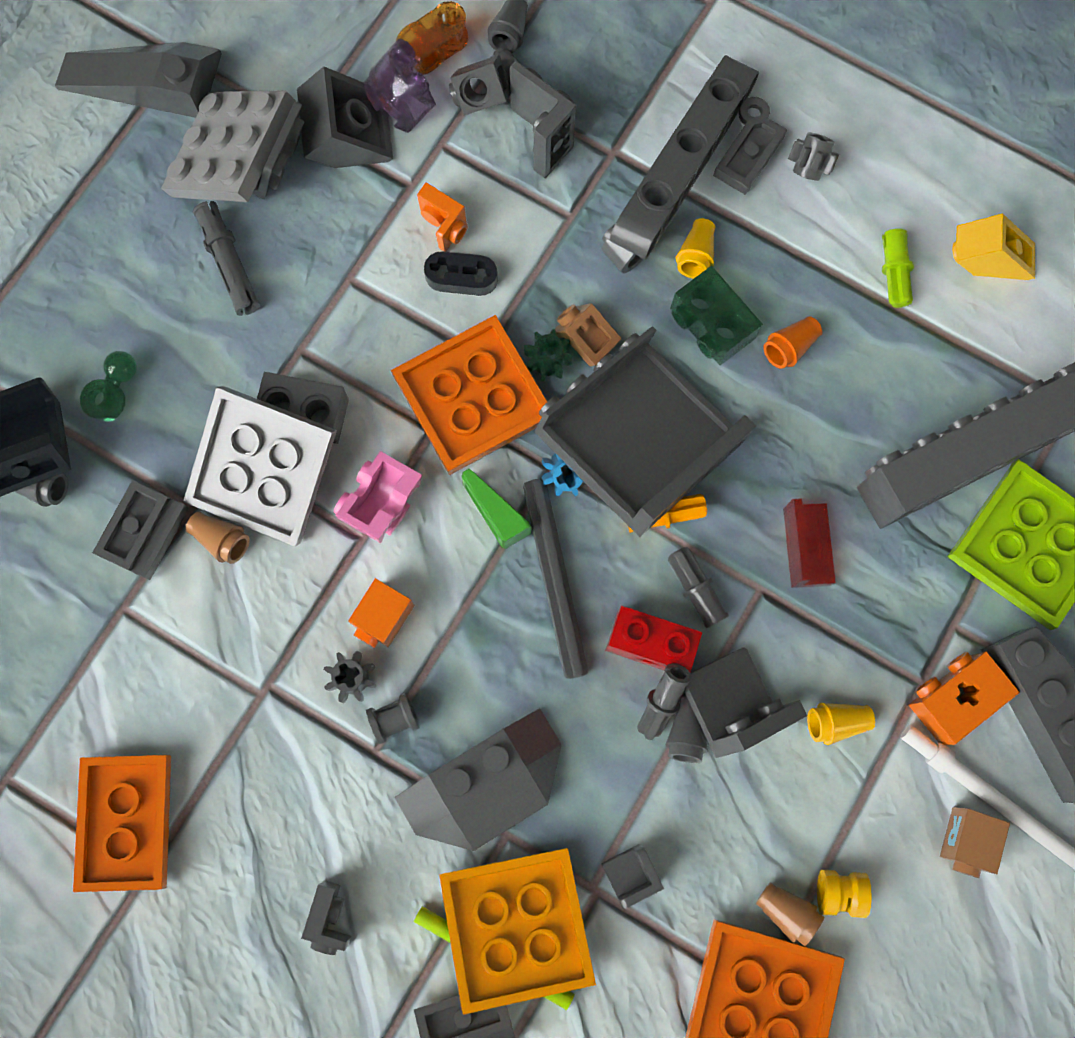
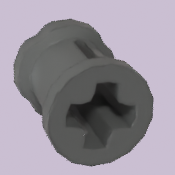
M406 693L401 694L398 701L377 710L374 708L366 710L372 732L379 744L386 742L387 737L411 728L413 731L420 728L416 713Z

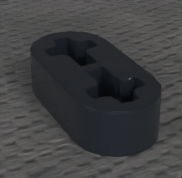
M442 251L431 254L424 264L426 282L433 290L439 292L482 296L491 293L498 283L497 266L493 260L486 256ZM440 265L447 266L448 272L445 273L444 278H437L435 271L439 270ZM478 269H484L486 276L483 278V282H476L474 275H477Z

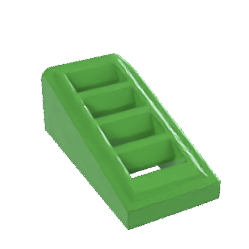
M470 469L462 472L461 477L464 488L502 548L507 549L531 534L532 526L529 524V521Z

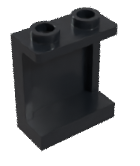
M38 377L0 391V497L71 470L61 405L45 381Z

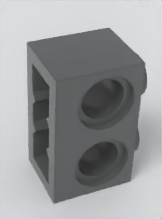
M264 371L257 399L274 406L280 402H289L290 406L287 411L310 420L317 410H329L330 413L327 419L319 423L337 430L333 443H339L349 402L344 387Z

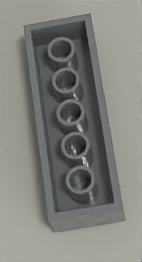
M1075 362L1053 374V378L1045 382L1040 379L1019 391V395L1009 400L1007 397H1003L985 407L983 409L984 412L975 417H972L970 414L948 426V430L939 435L933 432L912 444V448L902 454L897 450L878 460L876 466L865 472L867 479L856 488L879 528L882 529L1075 432Z

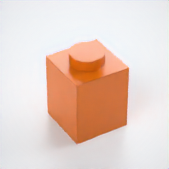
M375 578L348 622L357 628L353 635L373 648L376 647L378 642L389 647L415 605L411 599Z

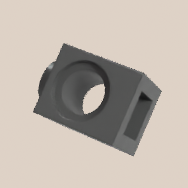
M500 54L459 68L450 77L452 81L449 84L451 97L456 106H461L464 116L507 102L510 97V83ZM470 79H481L487 87V93L478 94L474 92L470 85Z

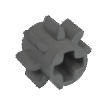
M811 132L807 133L805 140L797 139L788 157V160L796 162L793 172L814 181H819L822 173L830 175L839 157L838 153L832 152L835 142L828 137Z
M359 651L353 654L352 660L346 659L340 652L336 653L338 663L333 668L326 666L323 669L331 674L332 682L325 685V690H341L338 695V701L341 703L346 702L349 694H354L355 698L360 702L364 701L362 691L366 686L376 688V684L369 680L368 673L376 668L373 663H368L364 666L360 665L362 653ZM347 668L360 672L354 678L356 685L353 687L346 683H341V680L346 677L345 670Z

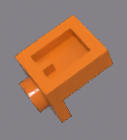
M425 182L417 193L421 215L430 224L439 227L436 232L438 247L446 252L452 243L458 244L467 231L468 224L465 206Z

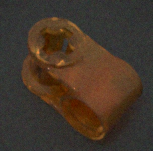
M452 1L443 2L416 22L405 26L396 38L397 47L420 75H426L434 71L442 62L461 51L467 45L468 31L465 27L466 13L463 7Z

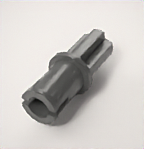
M683 547L672 553L668 557V562L686 591L683 593V596L690 598L702 618L704 626L708 628L728 617V613L725 612L710 585L713 582L712 578L707 580L690 548Z
M668 664L656 689L651 690L647 695L648 705L637 726L638 732L644 734L645 739L653 740L654 737H659L669 718L679 711V700L686 686L691 681V673L679 664Z

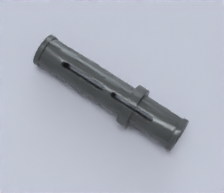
M207 201L195 206L193 213L205 237V240H203L204 247L207 252L212 254L233 302L236 314L242 316L244 314L243 308L246 315L254 313L260 308V303L253 292L250 281L233 243L236 240L232 231L227 230L217 203L210 201V209Z

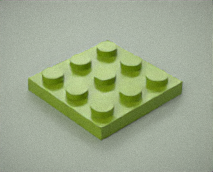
M1018 459L1008 468L947 557L1047 629H1057L1075 603V498Z

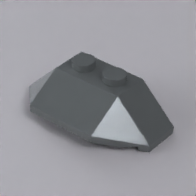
M539 708L430 773L396 796L395 800L415 835L475 851L548 805L562 744Z

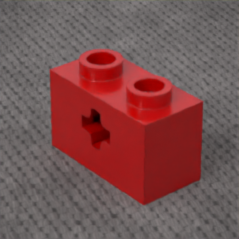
M621 605L605 651L664 670L668 664H679L691 673L703 632Z

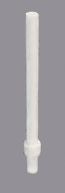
M912 725L906 727L900 738L926 757L925 762L939 773L945 771L1075 869V848L958 761L955 758L956 753L943 743H934Z

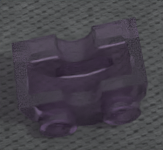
M398 39L370 69L369 77L364 81V87L367 97L375 110L378 112L383 108L391 117L398 121L394 125L395 128L409 133L436 103L429 90L427 79L420 72L413 70L417 64L414 49L408 41Z

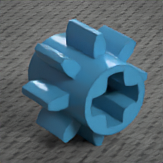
M556 453L551 459L542 458L543 466L550 470L541 476L544 485L554 482L556 496H560L563 491H572L577 496V488L582 482H585L572 469L570 475L564 476L561 467L567 464Z

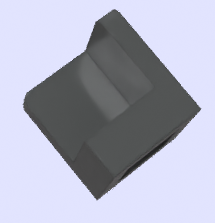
M640 844L601 863L624 909L664 889L645 848Z

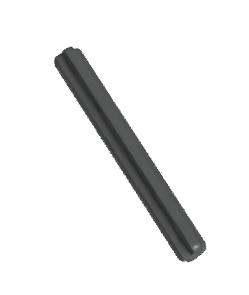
M533 479L525 482L523 489L562 669L566 679L578 678L588 673V667L547 484L544 485L542 479Z

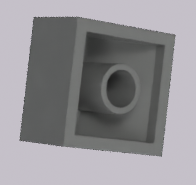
M324 66L297 88L298 103L302 104L299 116L300 119L305 121L301 130L304 158L333 168L385 163L393 159L385 91Z

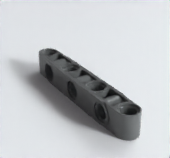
M727 55L722 58L620 214L611 232L610 242L645 260L648 258L739 113L742 102L750 95L758 78L759 71Z

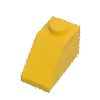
M1003 213L957 225L956 241L952 247L955 261L973 276L1019 280L1035 279V242Z

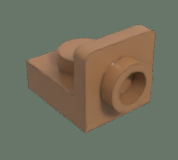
M592 303L577 307L575 304L569 306L558 316L557 321L560 324L551 332L557 339L565 338L589 366H596L622 339Z

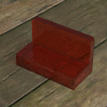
M802 498L792 499L783 508L791 588L832 586L836 581L827 503L803 504Z

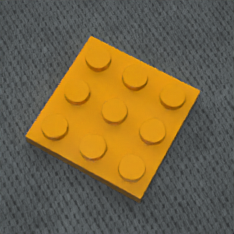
M568 848L439 874L463 1015L596 985Z

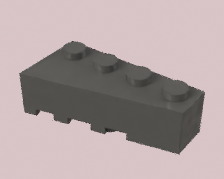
M1036 626L1013 633L980 650L981 652L986 651L1020 692L1009 701V704L1063 803H1075V669Z

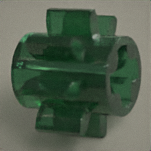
M552 329L550 334L542 336L536 331L534 333V346H524V355L532 358L527 362L529 372L536 369L541 374V381H545L547 376L556 375L561 379L563 377L562 364L569 366L573 362V356L564 353L570 348V340L564 339L561 341L556 336L555 329ZM546 351L548 355L541 357L542 352ZM555 354V358H554V359H551V358L549 357L550 355Z

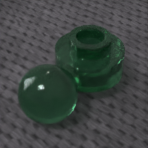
M114 351L108 354L103 363V369L106 374L105 378L93 380L83 388L80 395V405L88 416L107 422L116 419L124 410L125 395L119 386L121 383L131 380L137 370L135 359L125 351ZM99 393H103V401L96 405V396Z

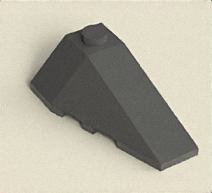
M186 42L68 52L65 54L55 86L58 90L196 118L200 102L211 91L222 53L220 49Z

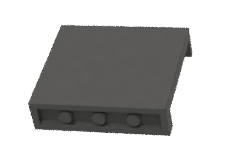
M653 326L641 336L637 333L632 334L622 344L617 355L613 356L609 353L604 356L595 366L594 373L588 378L584 374L580 375L568 387L567 394L561 399L557 396L551 398L539 411V415L542 418L535 430V433L639 537L648 531L731 455L756 427L746 415L734 425L729 422L650 346L649 342L657 331Z

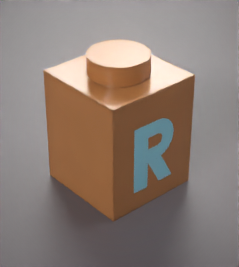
M952 807L940 857L954 862L952 870L978 879L980 878L981 871L998 874L1010 823L968 808Z

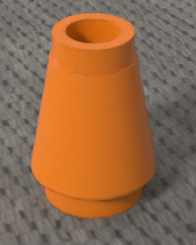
M808 316L770 334L763 347L768 361L779 369L793 367L817 338L822 335L820 323L815 318Z

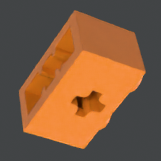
M986 651L974 655L964 652L947 665L950 672L943 678L938 680L936 677H933L915 690L919 697L912 701L909 707L938 743L941 742L944 745L957 744L1020 693ZM958 688H962V690L965 692L960 697L962 703H959L956 699L960 695V690Z

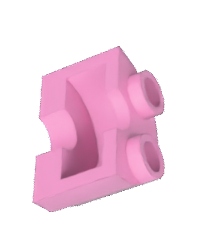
M380 451L373 462L366 461L360 469L356 481L360 483L359 488L354 493L351 492L349 494L345 492L340 497L334 509L335 516L349 526L382 543L384 534L391 535L411 506L407 503V500L415 488L420 486L422 474Z

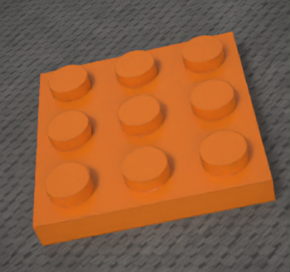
M496 315L391 370L392 376L449 475L536 429L542 418L539 415V411L547 403V400Z
M714 919L685 1038H828L845 959L835 954Z

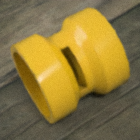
M820 870L817 880V905L820 914L836 916L839 912H848L851 917L867 918L870 913L872 900L871 883L867 873L851 872L848 876H841L835 870Z

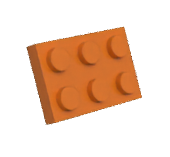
M171 755L80 758L73 892L160 890L167 888Z

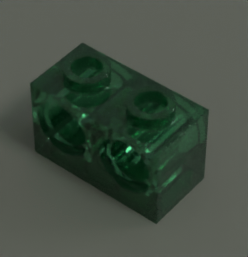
M713 266L707 268L675 292L670 307L676 323L682 329L688 328L697 339L696 342L700 351L707 358H713L719 366L755 340L763 326L761 321ZM694 299L704 300L709 307L706 309H700L694 306L691 301ZM727 328L733 333L734 338H723L716 329Z

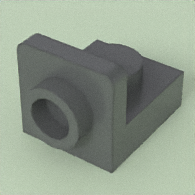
M324 880L317 886L301 939L311 941L310 948L317 952L336 955L337 949L341 951L347 949L352 936L327 929L329 924L336 925L344 898L337 897L341 885Z

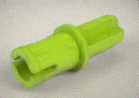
M891 229L882 234L885 256L882 273L887 275L889 303L893 308L909 306L913 301L910 272L914 269V264L909 260L908 234L905 229Z

